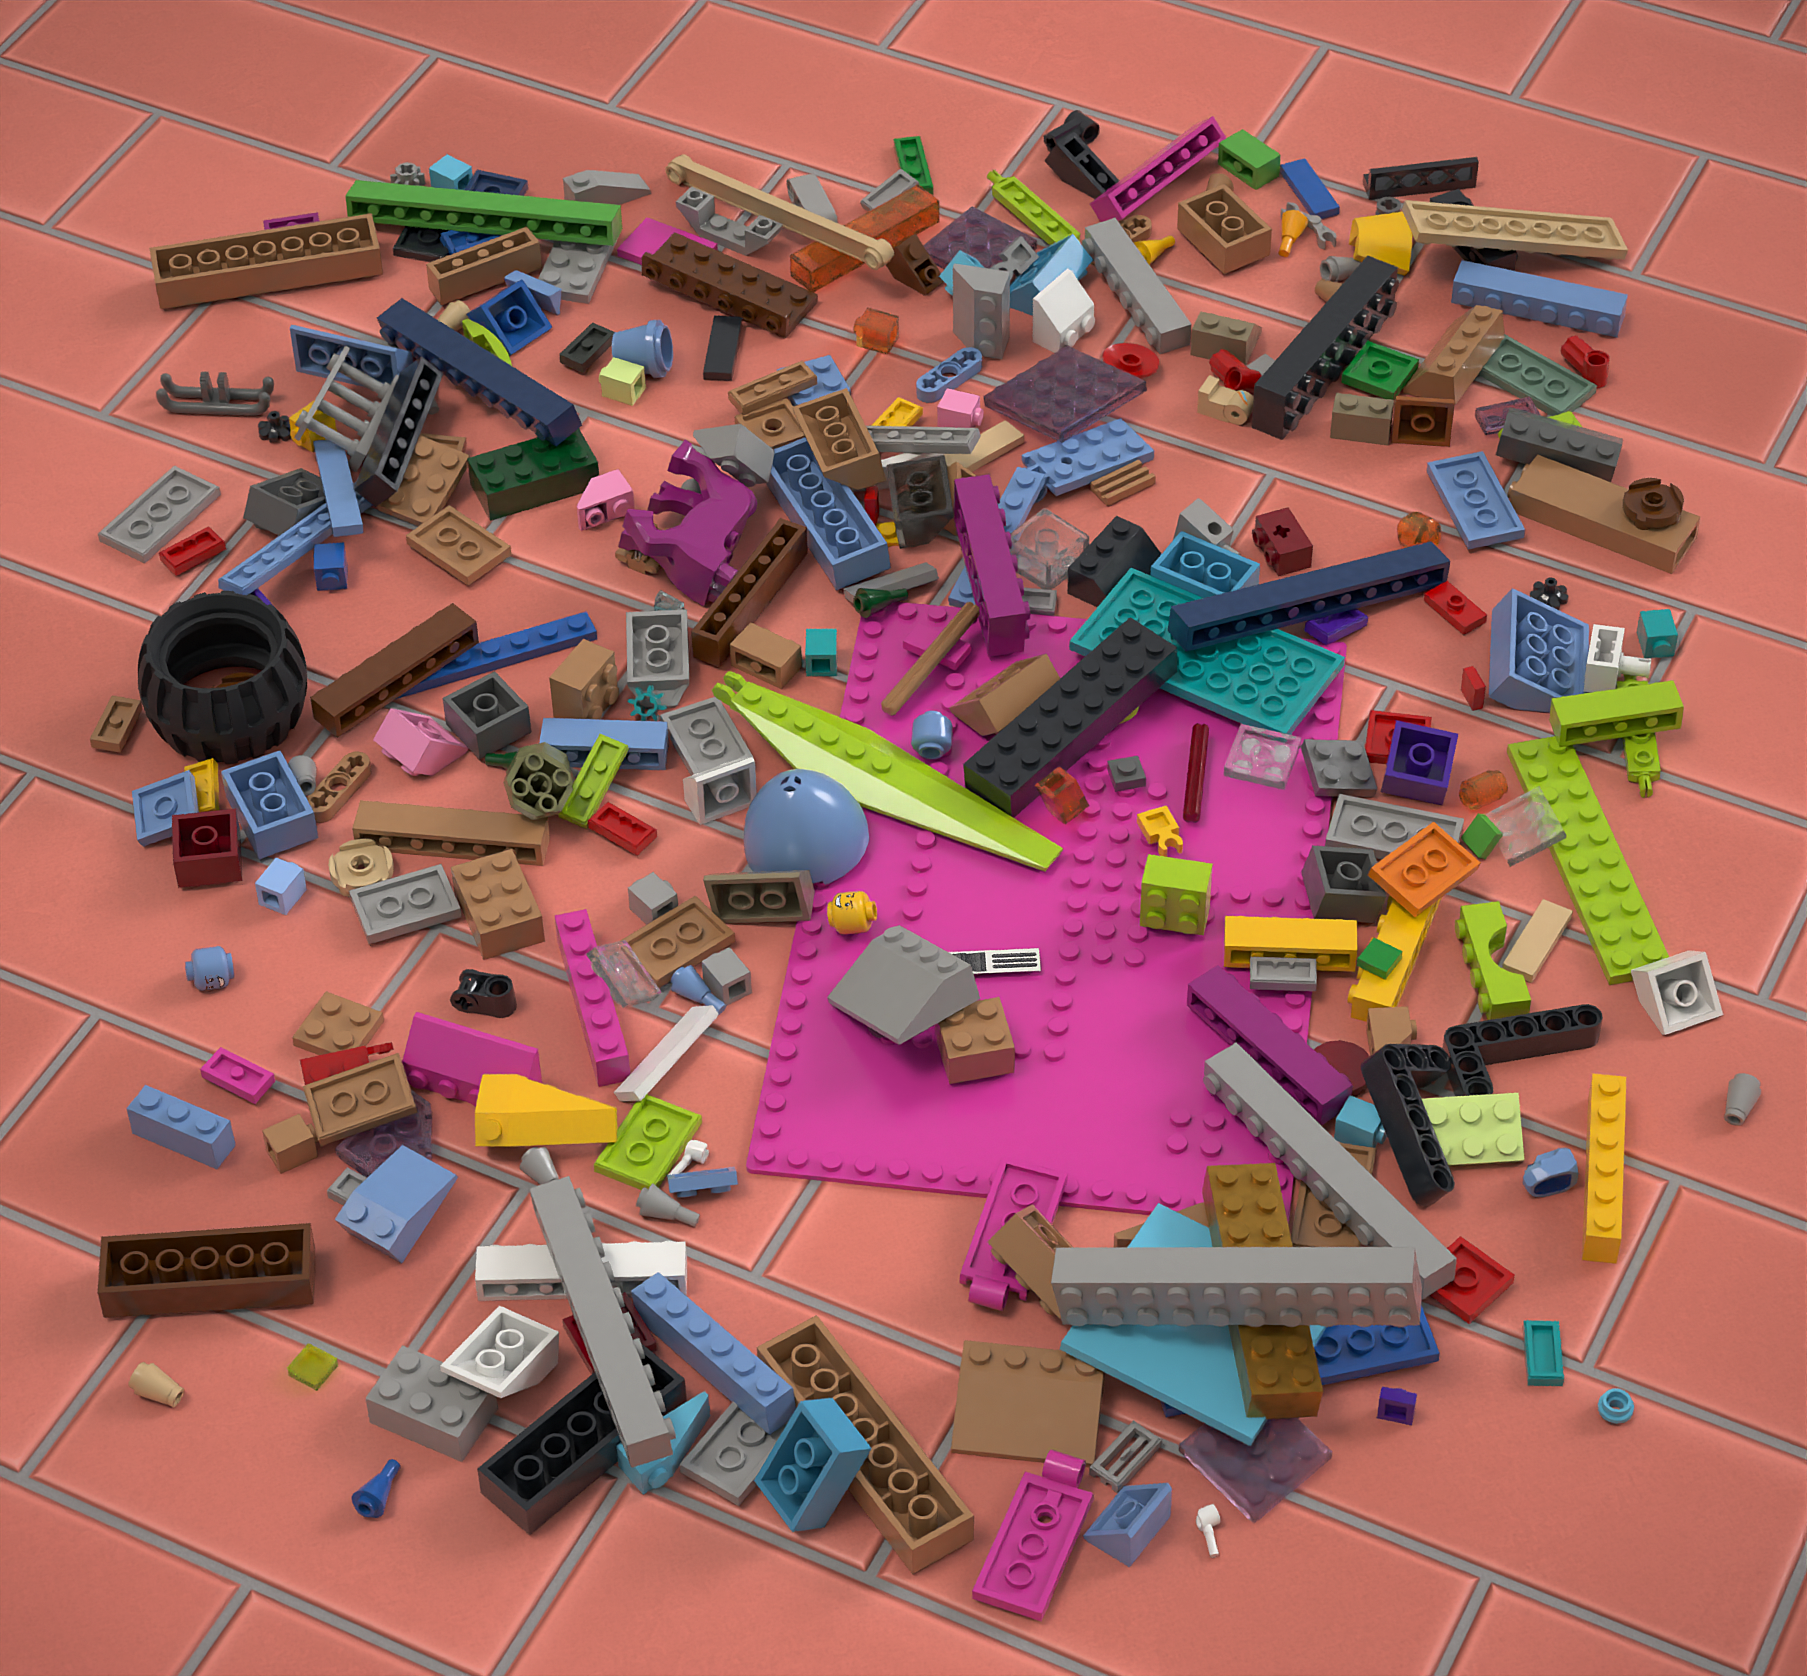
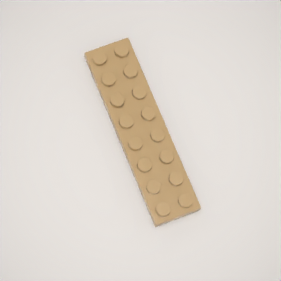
M1405 200L1402 207L1415 241L1426 245L1434 243L1446 244L1451 247L1470 246L1476 249L1494 248L1502 251L1518 250L1527 253L1566 254L1583 258L1587 256L1602 257L1607 260L1613 258L1625 259L1628 251L1613 219L1607 217Z

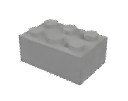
M402 1345L365 1398L370 1423L463 1462L498 1410L497 1397L441 1372L440 1366L443 1362Z

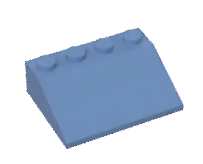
M1512 588L1492 609L1489 697L1513 709L1550 713L1551 698L1588 693L1583 692L1589 653V625Z

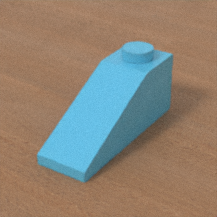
M705 1391L663 1416L664 1419L670 1417L675 1430L676 1438L670 1440L673 1455L631 1468L622 1442L616 1445L618 1466L642 1494L647 1493L653 1488L663 1486L674 1475L710 1417L709 1395Z

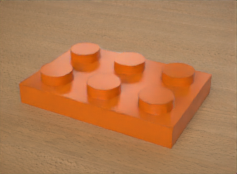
M1433 821L1372 866L1368 876L1416 917L1475 873L1481 862Z

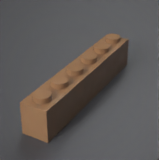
M360 800L352 828L354 840H374L377 846H381L383 849L386 846L391 853L475 860L512 849L519 864L543 866L550 840L548 817L532 820L523 814Z

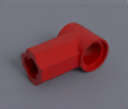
M1577 335L1569 337L1561 346L1560 354L1582 374L1583 378L1597 385L1596 389L1604 387L1608 380L1609 355L1601 350H1593Z
M1221 349L1212 355L1209 361L1211 371L1224 382L1226 388L1235 391L1243 390L1254 395V385L1262 376L1259 371L1249 369L1228 350Z

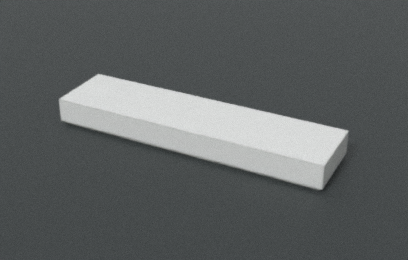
M714 1006L692 1007L613 1092L618 1100L622 1102L641 1101L718 1017L719 1014Z

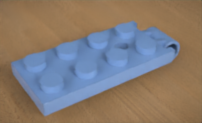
M1120 418L1022 454L1021 460L1026 466L1024 469L1045 474V483L1035 501L1037 503L1044 498L1047 488L1055 496L1090 484L1092 481L1136 460H1140L1142 464L1154 459L1155 450Z

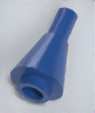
M389 1459L380 1474L374 1476L353 1493L351 1497L352 1503L360 1515L378 1518L383 1515L392 1480L401 1468L398 1461Z

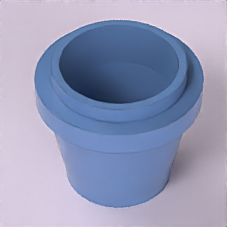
M650 320L646 325L615 332L612 338V358L615 357L644 366L645 374H651L654 378L665 377L673 363V343L669 328L661 320Z

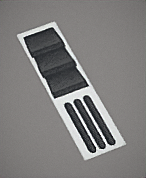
M1039 948L948 952L970 964L973 974L1041 971Z

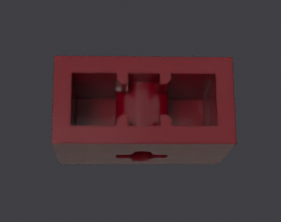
M1289 507L1256 516L1255 529L1252 530L1253 541L1257 547L1260 546L1264 552L1266 563L1268 566L1273 567L1278 576L1311 568L1313 545Z

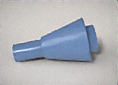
M692 965L686 968L680 967L671 978V983H673L671 986L672 992L706 1006L713 1005L719 1015L724 1011L726 1004L711 993L709 987Z

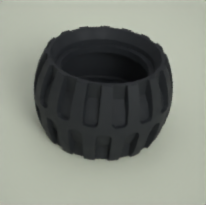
M221 591V593L206 594L205 592L196 594L194 598L184 602L178 601L171 605L165 614L161 617L158 616L153 621L148 635H145L139 653L138 690L143 708L153 728L177 753L184 757L187 755L191 756L198 762L213 758L216 762L235 764L239 760L251 757L253 759L258 758L273 746L278 747L286 740L290 729L295 728L301 716L307 692V667L296 633L284 616L273 605H267L259 597L251 594L246 596L235 594L234 591ZM249 667L262 670L246 681L227 687L195 688L183 685L202 673L219 668Z

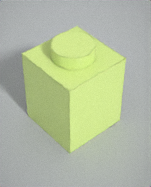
M613 357L599 374L602 396L633 406L646 389L644 366Z

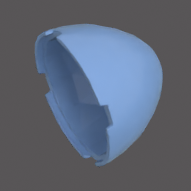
M793 769L774 776L756 794L745 818L744 851L748 865L753 872L809 870L812 883L822 881L826 885L844 876L854 868L864 855L869 843L868 823L860 804L844 785L823 773L813 770Z

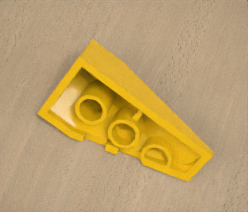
M519 1074L482 1075L475 1108V1146H532L617 1142L616 1107L559 1090L557 1087L548 1084L544 1085L527 1079L528 1077Z

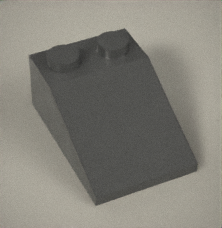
M300 468L250 486L243 518L254 523V526L258 529L268 530L277 534V537L326 503L320 477Z

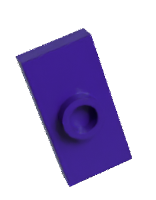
M1352 609L1309 620L1305 623L1304 631L1325 645H1328L1367 626L1369 617L1358 609Z

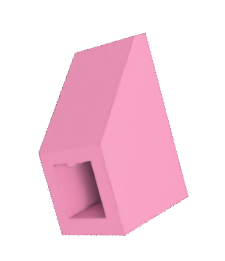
M619 469L591 478L577 504L578 526L581 531L625 516L628 508L635 509L633 490Z

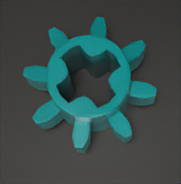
M649 685L646 693H643L641 688H636L635 692L638 695L636 699L632 698L627 701L630 704H634L635 710L630 715H641V721H647L650 715L655 721L660 720L657 714L658 710L667 709V706L662 705L660 701L665 694L659 693L656 695L653 693V685ZM649 696L650 702L654 703V708L648 709L645 712V706L640 705V701L647 699Z

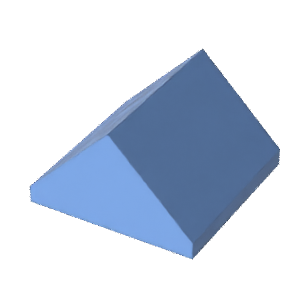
M1169 1483L1123 1486L1083 1535L1084 1539L1130 1567L1170 1518L1172 1487Z

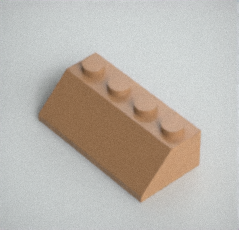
M1476 305L1452 322L1404 386L1403 393L1423 398L1454 399L1456 405L1505 337L1503 310Z
M847 388L792 407L794 415L825 478L857 490L872 487L886 481L880 454Z

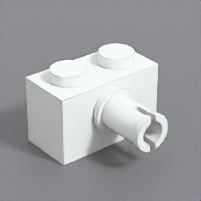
M1594 624L1586 664L1583 692L1591 693L1616 689L1617 677H1621V674L1649 678L1652 658L1624 656L1622 646L1625 628Z

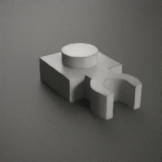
M1019 236L999 254V257L1004 262L997 263L990 269L1010 272L1011 280L1013 273L1016 277L1021 275L1039 256L1026 240Z

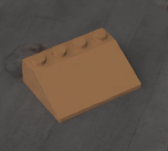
M964 1340L951 1453L1044 1463L1048 1452L1052 1449L1086 1460V1467L1089 1468L1095 1462L1105 1372L1062 1350Z

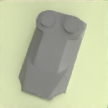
M687 610L626 612L628 688L637 697L636 688L639 687L643 693H646L649 685H653V693L656 695L659 693L665 694L660 699L662 705L667 706V708L677 707L684 691L689 686ZM649 696L647 699L640 701V705L645 706V709L654 708V703L650 702Z

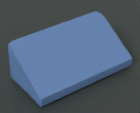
M517 270L505 276L507 287L523 279L540 308L556 315L560 314L561 288Z

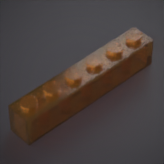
M916 185L843 226L876 240L884 239L892 246L914 233L917 235L939 223V200L921 186ZM817 241L790 255L791 277L811 292L819 290L865 264L861 260Z

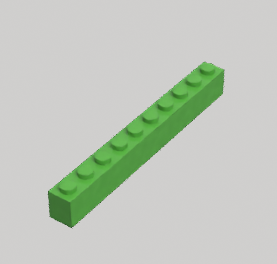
M356 180L345 195L348 217L372 213L374 223L505 235L528 227L537 239L614 246L622 231L621 205L362 180Z

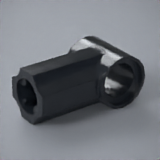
M1080 110L1072 111L1066 117L1063 125L1044 135V143L1048 151L1051 152L1056 144L1074 131L1085 144H1090L1099 134V124Z

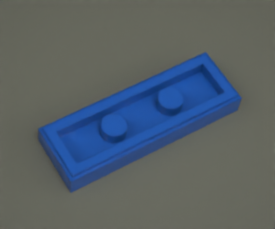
M1305 158L1280 165L1281 175L1310 215L1319 216L1321 219L1339 215L1340 206Z

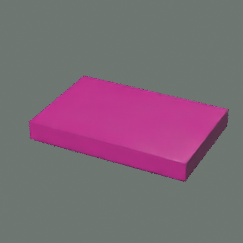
M646 218L617 248L619 257L642 265V255L645 252L654 254L674 232L717 251L718 246L717 243Z

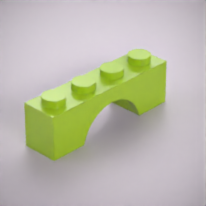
M1499 901L1461 906L1460 917L1458 920H1455L1456 937L1463 941L1462 953L1464 962L1466 964L1470 963L1471 966L1470 980L1472 987L1478 988L1479 1010L1481 1013L1486 1014L1487 1020L1528 1014L1531 1005V998L1524 976L1504 970L1491 958L1495 951L1504 947L1507 929Z

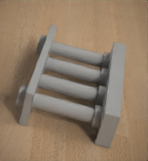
M345 346L340 356L334 353L326 367L331 372L309 412L303 410L295 425L299 427V430L294 438L299 441L306 428L347 450L346 454L351 456L348 462L349 469L357 472L370 449L398 375L396 374L391 384L379 382L344 362L350 350L349 347ZM337 372H340L377 393V397L382 399V401L379 403L375 400L373 403L333 379ZM327 390L368 413L367 416L372 418L371 421L364 420L363 422L324 400L323 397ZM318 409L358 432L357 435L362 437L361 440L354 439L353 441L313 419L314 413Z

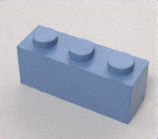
M145 1085L126 1108L132 1134L212 1168L218 1169L236 1146L230 1120Z

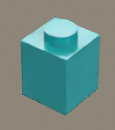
M1671 610L1640 611L1636 633L1643 657L1662 658L1674 656L1678 633Z
M806 629V676H837V629Z

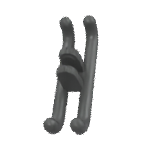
M201 372V387H186L176 385L172 381L171 376L168 373H164L160 377V382L164 389L157 390L156 398L164 409L173 413L255 416L266 412L270 407V395L274 391V380L269 376L263 379V387L260 389L229 388L227 373L220 372L217 377L218 388L212 387L209 373ZM167 392L180 398H200L203 400V403L173 401L168 397ZM230 400H259L257 404H229Z

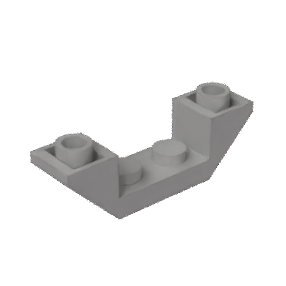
M694 187L689 188L676 201V207L700 237L745 256L767 245L783 229V224L759 215L748 227L715 213L714 196Z

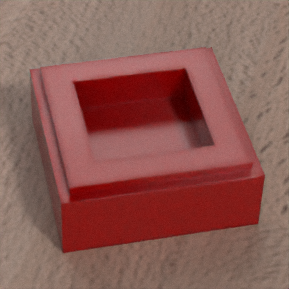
M874 485L866 487L864 505L866 513L876 526L880 510L878 487Z
M1474 666L1463 668L1461 691L1472 711L1482 709L1486 686Z

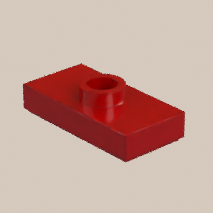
M208 526L159 552V558L177 576L226 550L225 541Z
M1449 581L1424 593V601L1463 635L1487 622V614Z
M607 802L588 820V828L637 856L657 838V829L610 802Z

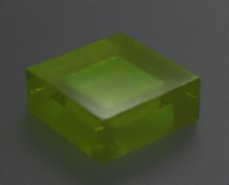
M308 1343L287 1367L288 1375L317 1391L338 1367L337 1358Z

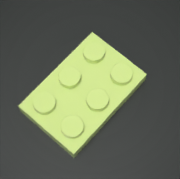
M1519 1093L1422 1098L1448 1166L1524 1161Z

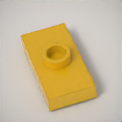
M898 397L871 426L912 427L923 415V407Z
M212 758L185 766L184 772L190 770L195 777L199 812L219 810L218 764Z

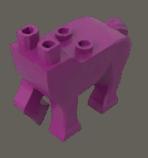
M684 440L671 456L667 471L694 478L699 483L701 494L676 487L664 480L660 485L659 493L654 492L650 497L647 510L628 508L622 525L624 531L621 533L618 547L628 551L632 549L638 550L656 560L664 568L668 578L678 590L704 607L708 601L714 603L737 574L738 570L728 564L742 536L747 518L754 514L758 502L756 496L749 488L721 472L714 461L698 452L690 442ZM672 511L685 516L680 525L666 530L655 528L653 523V514L657 515L662 512Z

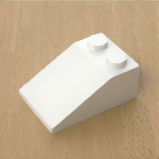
M499 1306L440 1366V1371L492 1395L503 1398L539 1384L558 1364L559 1332Z

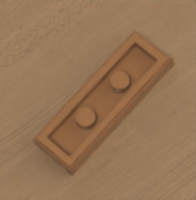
M802 360L728 391V399L742 415H745L817 385V376Z

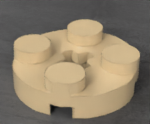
M371 839L348 841L339 847L340 851L334 858L332 854L329 859L328 866L331 881L339 888V892L347 897L350 896V890L388 880L394 872L390 850L386 846H384V849L381 846H377L375 841ZM359 864H364L366 867L365 869H357Z

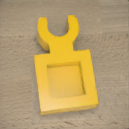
M1167 806L1137 814L1139 828L1149 845L1158 842V853L1160 856L1167 857V847L1170 846L1176 848L1179 854L1182 853L1183 840L1179 836V826Z

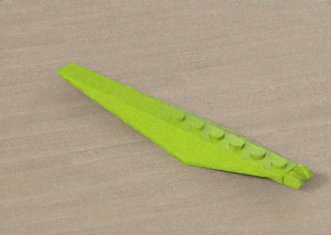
M728 671L723 677L726 685L717 683L712 689L713 696L729 705L730 709L740 713L794 769L813 770L835 779L844 785L861 807L1044 872L1063 852V848L866 727L749 681L746 682L741 675L732 671Z

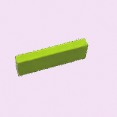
M599 734L573 783L572 793L562 811L558 814L559 818L588 829V820L598 810L629 750L628 745Z

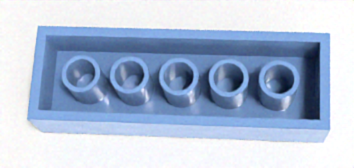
M804 437L774 449V459L769 481L766 485L790 521L807 527L808 548L835 589L839 590L890 569L887 542L849 486L823 476L806 438Z

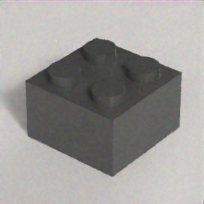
M495 671L442 698L446 725L479 760L484 758L487 753H493L532 732L529 706Z
M1312 845L1301 874L1314 919L1357 920V922L1365 923L1376 922L1387 896L1385 890L1368 876L1371 867L1377 864L1373 849Z

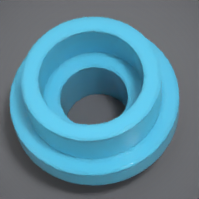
M1616 1388L1610 1389L1600 1397L1598 1412L1608 1422L1623 1423L1632 1417L1634 1403L1626 1391Z

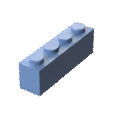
M543 718L539 743L546 742L567 754L570 767L582 768L599 734H603L628 745L629 750L619 769L666 770L669 748L667 722Z

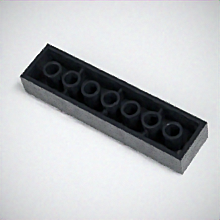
M1367 256L1255 383L1252 428L1280 440H1283L1290 431L1296 429L1299 420L1304 414H1309L1315 401L1325 395L1328 386L1332 382L1338 380L1341 371L1346 365L1351 363L1355 355L1369 341L1371 336L1380 331L1383 322L1388 317L1391 318L1397 308L1395 293L1399 286V280H1397L1398 267L1371 256Z
M1130 617L963 764L965 788L1011 817H1016L1178 672L1177 647Z

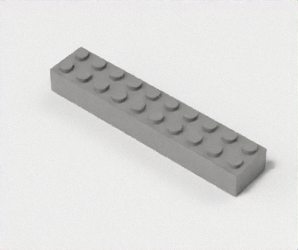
M1415 1247L1056 1248L1051 1281L1062 1323L1073 1326H1083L1085 1324L1108 1326L1178 1325L1184 1327L1190 1325H1214L1218 1327L1226 1325H1249L1253 1327L1262 1325H1285L1289 1327L1298 1325H1321L1324 1327L1334 1325H1357L1360 1327L1371 1325H1393L1396 1327L1420 1325L1422 1286Z

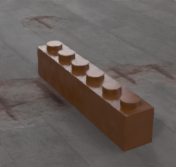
M782 518L778 520L691 631L694 658L718 667L722 665L730 654V644L750 623H754L808 554L807 527Z
M453 603L436 612L432 617L415 626L411 631L396 641L391 642L387 647L372 657L367 658L363 663L311 696L313 718L338 738L478 644L477 621Z

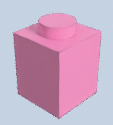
M947 388L937 407L938 427L975 428L976 425L979 426L984 412L980 408V396Z

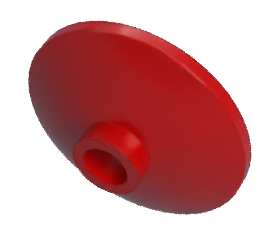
M1134 343L1111 345L1104 350L1102 356L1103 364L1108 370L1126 378H1145L1153 375L1159 368L1158 356L1147 347Z

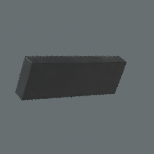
M714 315L703 370L704 379L732 381L743 325L741 317Z

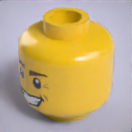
M863 891L837 893L833 901L829 902L827 906L829 925L835 927L839 934L865 933L870 929L872 921L877 919L875 901H870L868 895Z

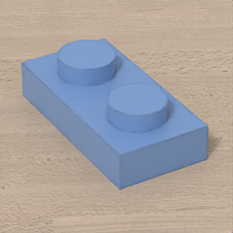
M735 1167L667 1175L669 1192H676L677 1197L697 1195L698 1189L710 1188L711 1193L727 1192L731 1190V1185H738Z

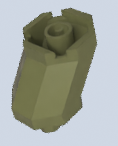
M546 742L519 748L506 771L503 783L511 808L532 820L558 815L562 811L573 791L572 786L575 779L567 754Z

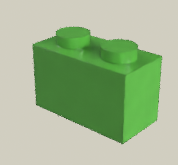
M1244 129L1219 142L1218 165L1253 189L1257 190L1279 177L1281 155Z

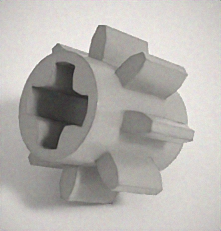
M406 162L395 167L396 174L390 175L391 183L425 185L424 173H421L420 166L416 167L413 163Z

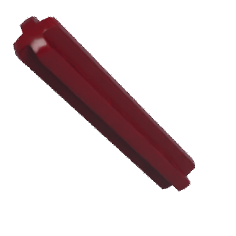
M1196 723L1192 726L1183 819L1186 822L1192 821L1196 823L1200 820L1209 727L1206 724L1200 725Z

